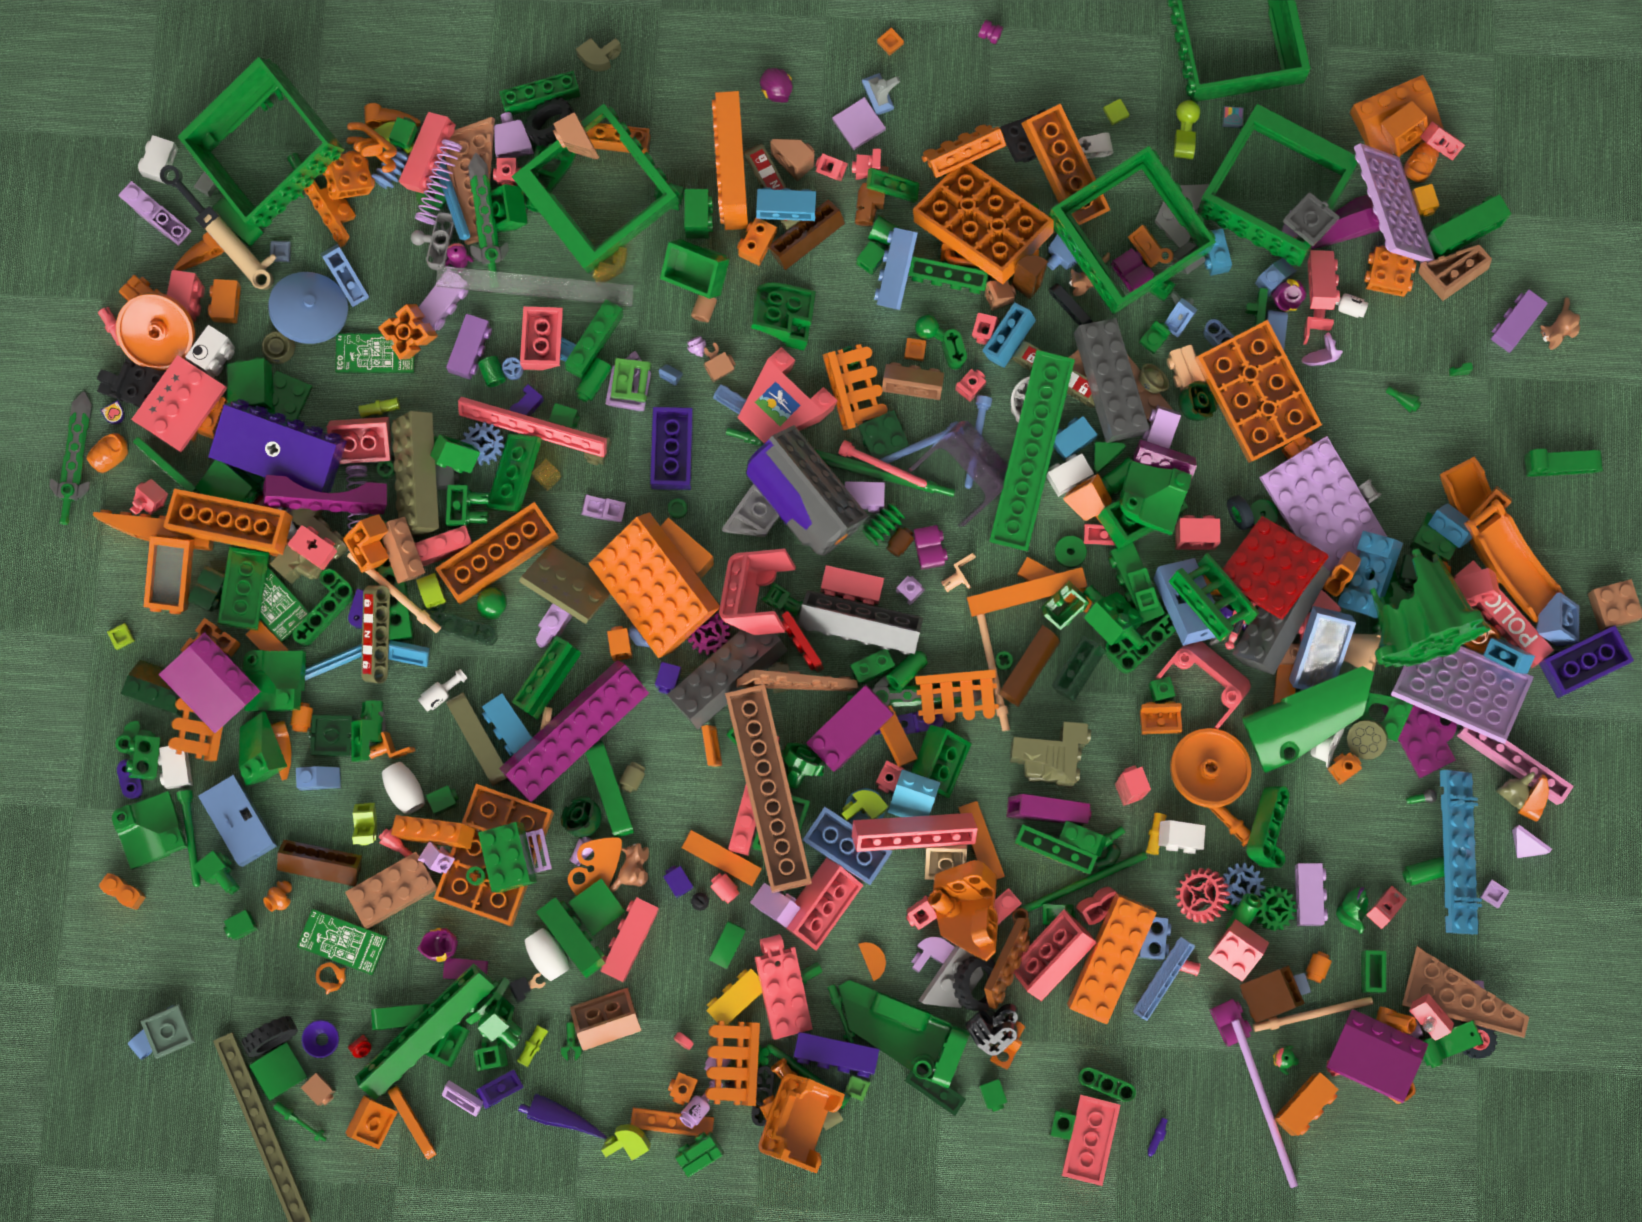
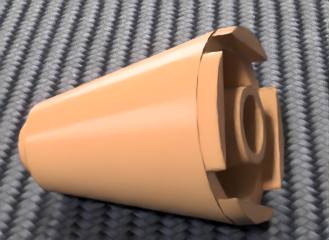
M1352 634L1344 661L1357 668L1364 666L1374 671L1377 663L1375 651L1379 646L1381 635Z

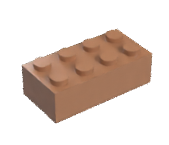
M414 852L345 892L364 928L369 929L437 890L438 886L425 863L418 861L420 857L418 852Z

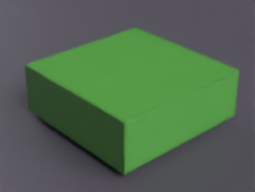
M851 1075L845 1092L863 1102L871 1082Z

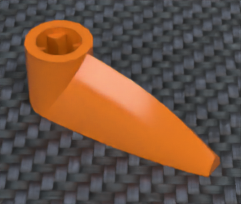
M369 103L364 107L365 124L372 129H376L387 122L396 121L397 117L402 119L404 117L410 118L416 123V126L421 124L419 119L407 113L382 108L377 103Z
M207 232L203 235V240L191 247L180 258L174 270L182 271L213 259L225 251Z
M284 720L271 724L287 767L279 772L282 781L288 778L291 766V743Z
M1544 774L1541 775L1530 789L1529 797L1522 809H1518V814L1535 822L1541 817L1549 795L1548 781Z

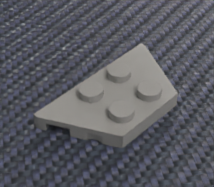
M1209 184L1180 185L1182 194L1185 198L1188 197L1191 200L1193 209L1198 214L1197 211L1202 196ZM1163 201L1155 223L1160 229L1165 231V235L1170 240H1173L1181 248L1189 241L1190 235L1179 224Z
M753 484L723 526L722 531L766 537L780 516Z
M956 945L918 1001L929 1005L961 1008L962 1005L959 1004V999L954 995V974L958 971L957 967L963 964V960L975 955ZM978 967L971 975L969 983L970 992L973 991L984 975L981 967Z

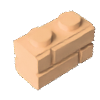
M1192 345L1173 350L1169 353L1167 364L1169 369H1173L1175 373L1173 379L1177 388L1180 387L1182 391L1194 381L1205 383L1206 380L1194 359L1197 356Z

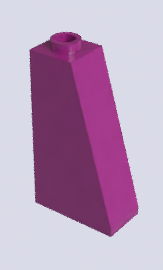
M1020 794L1008 797L1006 817L1064 824L1068 821L1076 825H1084L1089 823L1092 812L1089 803Z

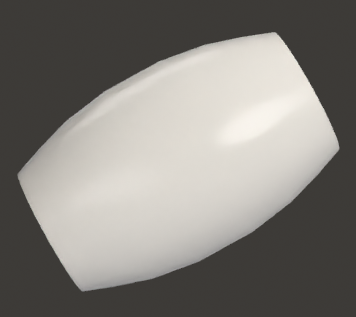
M397 762L383 770L382 778L386 792L399 810L408 815L425 805L421 786L408 767L402 762Z
M545 928L538 930L524 940L531 961L548 980L552 981L570 969L563 948Z

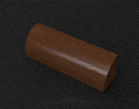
M828 199L815 209V221H800L770 244L768 247L780 266L787 270L845 224L842 214Z
M1029 255L1020 259L1016 265L1012 282L1013 287L1031 299L1042 285L1048 261L1036 255Z
M1042 625L998 694L1017 707L1021 705L1060 644L1059 638L1051 630Z
M284 839L277 855L278 871L356 886L362 864V855Z

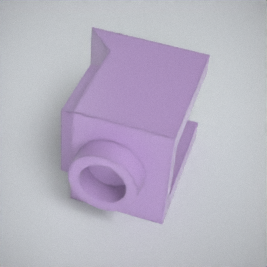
M907 576L896 588V593L898 595L902 593L908 599L907 603L909 605L925 591L913 576Z
M430 841L418 858V861L425 863L429 869L438 873H447L455 860L445 847L441 846L438 849Z

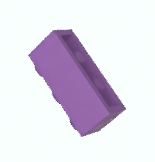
M1528 290L1525 295L1521 292L1514 301L1517 304L1515 308L1512 309L1510 307L1503 317L1506 320L1502 324L1498 322L1492 330L1494 335L1491 340L1509 353L1548 304L1531 290Z
M469 314L465 315L446 367L448 373L471 380L472 375H476L479 366L477 361L479 357L483 356L485 351L484 342L486 339H489L492 332L489 321Z

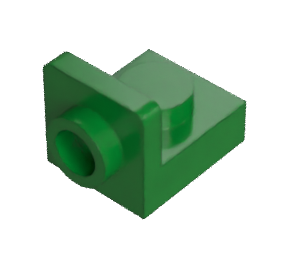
M1155 320L1139 343L1152 354H1155L1168 339L1171 332L1166 324Z
M1043 904V925H1050L1064 909L1075 918L1073 904Z

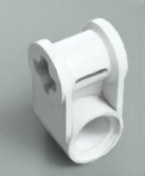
M1109 133L1082 137L1078 140L1080 146H1084V148H1081L1084 154H1086V159L1106 157L1113 154Z

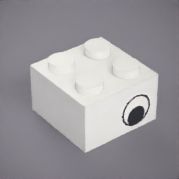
M208 325L185 357L192 365L214 378L222 372L223 364L226 360L232 358L235 347L227 336Z

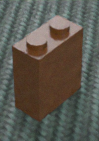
M1289 965L1240 985L1241 994L1248 1004L1250 1015L1255 1023L1305 1004Z

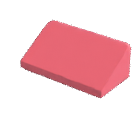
M1084 524V544L1115 545L1103 525Z

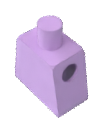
M512 113L501 114L502 124L494 126L496 157L516 158L534 154L522 121H513Z

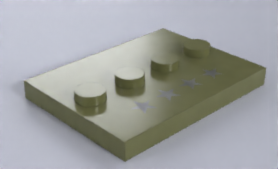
M550 545L519 580L520 583L585 624L611 596L594 571L553 545Z

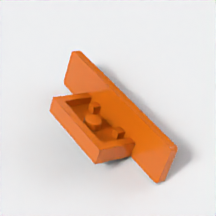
M314 180L311 186L304 189V192L309 196L314 208L319 212L324 224L329 228L333 239L340 247H343L349 239V234L342 223L354 220L356 215L345 198L333 200L327 187L320 189Z

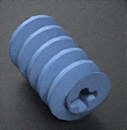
M396 147L397 154L391 157L396 163V168L388 173H384L382 168H377V174L371 175L375 182L384 189H387V186L390 188L394 187L391 181L398 183L399 180L396 175L401 176V169H404L409 158L398 147Z

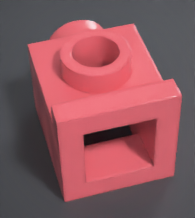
M822 153V156L816 161L815 167L817 169L815 172L842 181L848 163ZM831 164L834 165L832 171L829 170Z
M978 313L972 336L974 339H977V343L987 344L999 325L1000 321L997 317ZM989 329L988 334H983V330Z
M971 369L957 383L955 390L971 402L986 385L985 375L979 370L974 371ZM973 379L976 384L971 385L969 380Z
M886 761L875 783L878 785L877 789L886 794L889 791L894 793L903 768ZM886 775H892L893 780L887 781L885 778Z
M927 895L907 909L906 919L912 927L915 925L918 930L937 918L935 909L928 903ZM921 909L924 910V913L922 915H919L917 913Z

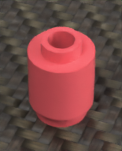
M719 873L711 880L713 884L710 887L722 901L725 900L727 903H730L740 894L737 890L738 887L726 873L724 875Z

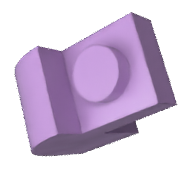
M939 937L924 939L917 946L923 953L920 954L918 952L912 960L914 964L912 969L919 973L929 957L943 965L955 947Z

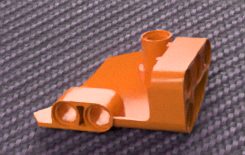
M973 860L935 874L933 892L928 897V903L935 909L942 937L967 952L988 961L996 952L998 914L995 910L997 875L983 862Z

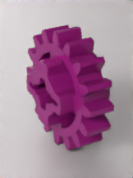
M716 614L714 617L711 616L705 621H710L709 624L701 625L695 631L701 636L700 643L696 640L695 632L690 635L692 637L688 639V642H694L692 649L699 648V654L706 651V655L709 656L710 651L715 653L718 648L720 649L723 644L728 642L725 638L730 637V633L725 631L729 629V625H723L725 622L722 619L718 620L719 614ZM717 625H719V627L721 628L722 635L717 633ZM709 630H712L713 636L709 635V637L706 638L704 632H709ZM713 642H716V643H717V644L714 645V646H709V647H708V645H709L710 643H713Z

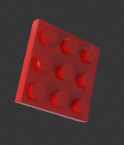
M789 611L782 614L783 621L781 623L786 629V633L789 637H794L792 640L799 653H805L803 657L810 670L815 669L817 673L822 671L824 667L821 660Z

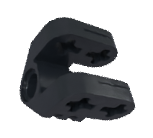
M1005 1004L996 1012L993 1010H980L966 1023V1028L980 1049L989 1055H998L1017 1038V1026L1014 1023L1018 1020V1009L1013 1004Z

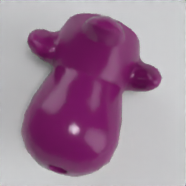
M454 243L448 246V259L445 262V266L451 264L457 272H463L468 261L473 262V258L467 255V250L463 244Z

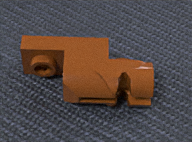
M881 166L880 170L888 173L889 167ZM863 183L858 191V211H856L855 224L860 226H872L877 209H884L885 194L866 188L867 183Z

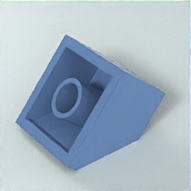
M1556 593L1538 615V634L1557 647L1579 643V605L1562 593Z

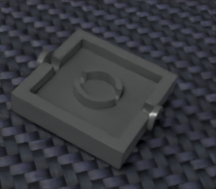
M1309 192L1284 218L1283 222L1311 246H1314L1339 220V216L1328 208L1329 205L1325 201L1321 202Z

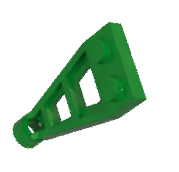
M537 145L535 157H537L549 146ZM568 148L555 157V159L561 161L560 166L555 172L551 173L542 167L534 174L537 180L540 175L551 179L545 189L548 193L553 191L575 160L577 154L570 152ZM528 198L525 207L533 212L539 213L537 208Z
M1369 693L1363 716L1358 719L1372 721L1374 719L1369 715L1371 705L1375 703L1386 705L1388 713L1384 721L1378 723L1384 727L1388 738L1397 742L1413 705L1395 697Z

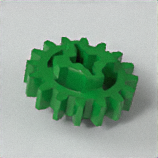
M1277 886L1273 888L1266 887L1267 892L1260 891L1262 897L1259 899L1262 906L1256 914L1259 917L1257 923L1263 924V928L1272 931L1277 929L1283 930V925L1290 926L1289 919H1295L1292 916V912H1297L1293 908L1296 901L1290 900L1293 895L1287 893V889Z

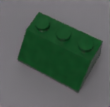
M139 660L128 674L121 694L129 699L182 717L183 711L178 710L175 706L176 700L180 697L159 676L165 668Z

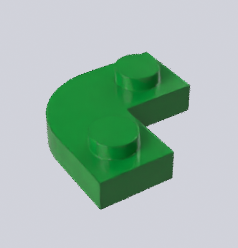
M505 977L498 982L496 980L493 981L495 987L491 993L477 1003L473 1010L469 1011L465 1021L472 1025L488 1013L489 1006L501 999L510 981Z

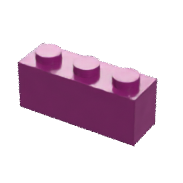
M1141 439L1133 456V461L1163 469L1173 470L1175 468L1191 474L1192 477L1197 467L1196 457Z

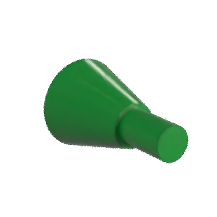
M1391 386L1386 390V393L1396 398L1410 414L1413 411L1417 412L1421 406L1420 396L1400 392Z

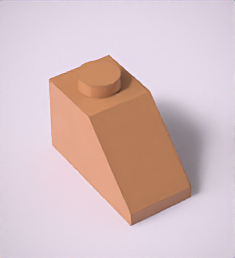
M990 281L986 284L984 295L991 310L994 311L1013 303L1016 291L1012 284L1009 285L1008 281L1004 284L999 281Z

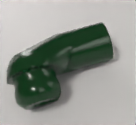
M1117 844L1109 845L1106 857L1096 859L1097 869L1116 864L1121 855V849Z

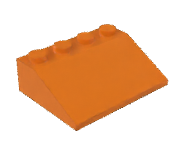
M1424 75L1353 105L1350 115L1367 146L1394 155L1393 150L1382 133L1381 123L1387 116H1392L1401 106L1411 101L1427 116L1428 126L1433 121L1443 128L1432 91Z

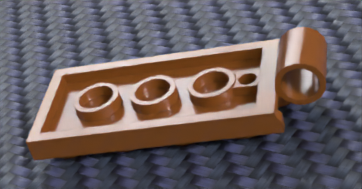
M1023 908L1014 910L1012 914L1013 929L984 987L988 1006L993 1009H997L999 1003L1004 1001L1005 990L1007 986L1012 984L1013 973L1015 969L1020 967L1022 954L1027 952L1030 945V936H1027L1030 920L1028 912Z

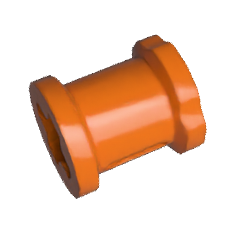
M785 1058L779 1060L771 1067V1071L775 1072L781 1080L787 1074L797 1075L787 1065Z

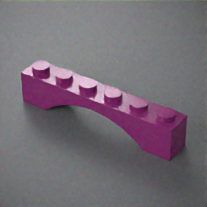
M266 475L263 506H270L272 508L288 507L291 509L302 508L313 511H345L354 514H384L387 506V484L366 482L362 486L350 491L323 493L304 488L290 480L287 476Z

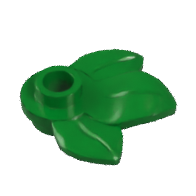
M132 721L125 726L123 734L117 737L115 745L119 752L128 753L131 756V752H128V747L123 746L125 740H132L135 735L156 737V735L151 731L141 730L139 721ZM139 743V749L142 752H147V745Z

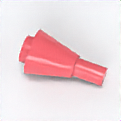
M386 828L378 837L381 839L380 844L396 852L398 851L405 858L413 854L403 845L400 838L391 835L392 828L390 830Z

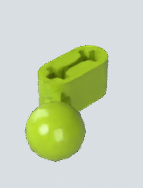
M1183 101L1177 107L1176 116L1181 122L1180 130L1176 129L1173 157L1192 160L1194 158L1196 132L1192 131V125L1199 119L1201 114L1200 107L1194 101Z

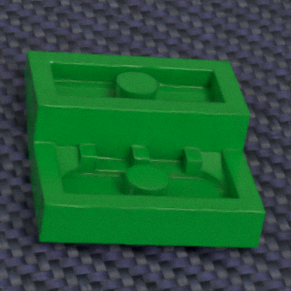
M602 878L568 902L592 936L625 913V910Z
M287 1042L249 1065L269 1101L307 1079L305 1072Z

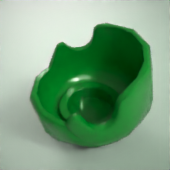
M496 587L486 588L477 598V611L481 617L488 620L497 619L506 610L507 597L502 590Z

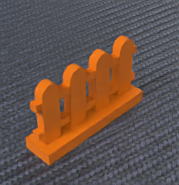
M980 125L975 128L976 132L971 134L962 133L958 136V140L954 142L945 141L940 145L941 148L937 150L928 149L924 151V156L921 157L922 161H928V166L932 168L934 176L938 178L1005 147L1006 143L999 127L992 128L991 125Z
M861 344L855 345L856 350L843 353V349L837 350V355L835 351L822 355L834 398L837 399L836 406L843 430L855 428V423H857L858 427V425L863 423L862 421L876 418L888 411L885 404H877L876 397L882 394V387L880 385L872 386L871 378L877 375V369L874 366L867 367L865 359L872 356V350L869 347L862 348ZM859 361L861 369L849 372L847 364ZM865 380L866 388L854 391L852 383ZM870 399L872 406L859 410L857 402Z
M996 670L915 676L916 685H920L921 689L917 690V695H921L922 710L918 711L919 716H923V720L927 724L935 721V714H943L946 722H952L955 719V713L963 712V717L970 721L974 719L975 711L983 710L985 718H993L995 709H999V705L994 704L993 689H997V683H992V679L996 678ZM972 680H980V685H972ZM960 681V687L952 686V682ZM940 683L941 688L933 689L932 684ZM974 690H981L982 705L974 706ZM953 692H961L962 707L954 708ZM941 693L942 709H934L933 694Z
M181 698L177 699L175 706L178 710H182L183 714L182 718H175L172 721V727L180 731L178 738L174 737L168 741L169 748L176 750L175 754L181 755L182 752L196 754L195 758L202 759L203 755L204 761H217L223 726L214 733L203 721L188 719L189 712H195ZM185 732L200 734L199 740L184 739Z
M718 1021V1025H712L709 1028V1035L717 1038V1046H710L707 1053L709 1057L716 1058V1067H709L706 1074L708 1078L715 1079V1087L708 1088L705 1095L709 1100H714V1104H720V1100L734 1101V1105H740V1101H742L741 1105L756 1106L760 1023L746 1022L744 1026V1022H738V1026L724 1025V1021ZM724 1038H737V1047L723 1046ZM736 1059V1067H722V1060ZM721 1079L735 1080V1088H721Z

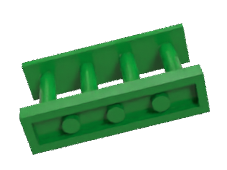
M1207 553L1198 563L1199 568L1189 574L1183 568H1180L1168 582L1221 642L1234 629L1233 624L1243 619L1249 625L1257 617L1259 611ZM1204 574L1211 583L1200 589L1194 582V579ZM1217 589L1224 598L1213 604L1206 595ZM1230 604L1237 613L1226 619L1219 610Z

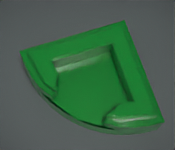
M1463 363L1462 367H1451L1449 369V377L1470 374L1473 370L1472 363Z

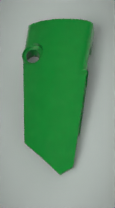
M1361 666L1282 699L1281 702L1242 717V722L1264 773L1295 762L1299 757L1363 716L1374 672ZM1292 749L1295 752V756L1290 759L1286 758L1284 751Z
M848 980L838 986L843 999L842 1002L849 1030L912 1071L916 1077L949 1088L970 1035L967 1029L937 1018L928 1011L852 980ZM924 1063L928 1066L929 1070L926 1073H920L917 1070V1066Z

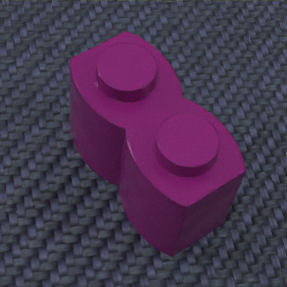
M1132 248L1111 263L1112 268L1130 293L1154 277L1151 268L1146 267L1142 263L1143 258L1138 251L1135 252Z
M937 525L914 529L913 536L920 569L944 566L948 556L946 548L942 549L941 541H944L942 529L938 530Z
M1230 999L1209 1009L1226 1047L1238 1043L1231 1022L1233 1020L1239 1019L1245 1037H1251L1249 1033L1252 1031L1251 1026L1247 1020H1243L1240 1014L1243 1010L1238 1001L1235 1002L1234 999Z

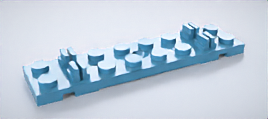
M1440 770V787H1444V794L1441 795L1445 874L1444 897L1445 908H1448V916H1445L1446 933L1473 935L1478 934L1477 909L1482 907V904H1477V902H1482V899L1477 898L1475 822L1473 816V808L1478 806V803L1473 801H1478V798L1473 796L1472 773L1452 770Z

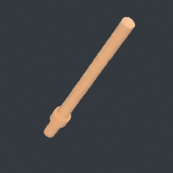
M350 552L347 557L357 564ZM375 569L366 571L377 583L386 586L392 596L417 616L418 621L426 624L435 633L441 629V626L430 618L431 615L428 612L422 611Z
M985 614L977 615L988 669L996 670V678L992 679L993 684L997 683V689H993L996 704L999 705V709H996V714L1000 718L1002 731L1010 730L1007 717L1009 714L1008 708L1004 704L1003 697L998 695L1001 686Z
M1370 996L1281 1018L1272 1017L1268 1018V1021L1253 1024L1254 1032L1266 1029L1275 1030L1279 1029V1026L1372 1005L1373 1000Z

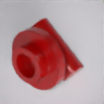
M364 1034L347 1046L356 1058L365 1057L371 1051V1044Z

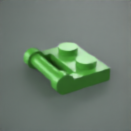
M616 358L611 398L646 402V384L651 363ZM635 368L641 369L638 393H632Z

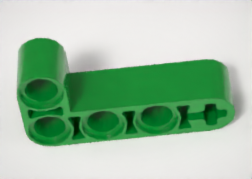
M1534 449L1524 456L1526 476L1528 477L1588 474L1603 471L1600 450L1547 453V449Z
M325 569L320 574L321 583L330 592L293 631L294 640L301 646L306 647L312 644L354 599V589L332 569ZM334 575L335 580L330 584L326 583V578ZM348 588L349 594L344 597L340 596L341 590ZM329 603H335L334 610L327 611V605ZM321 617V623L318 626H313V620ZM308 625H309V627H310L312 630H314L313 632H311V631L307 628ZM300 634H305L307 636L306 639L301 638Z
M1169 614L1143 636L1147 640V643L1144 645L1147 649L1146 654H1139L1134 645L1128 649L1122 641L1114 644L1119 648L1117 653L1110 652V644L1107 642L1104 647V654L1119 671L1125 674L1131 673L1176 632L1174 625L1170 626L1166 632L1164 630L1168 621H1172ZM1152 633H1159L1161 641H1154L1151 636ZM1122 660H1131L1132 667L1126 668Z
M1267 786L1264 788L1248 840L1247 855L1263 868H1280L1285 863L1284 852L1276 846L1290 796L1289 790L1285 786Z

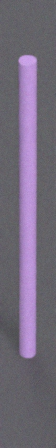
M1233 1020L1231 1022L1290 1188L1298 1186L1296 1177L1240 1020Z

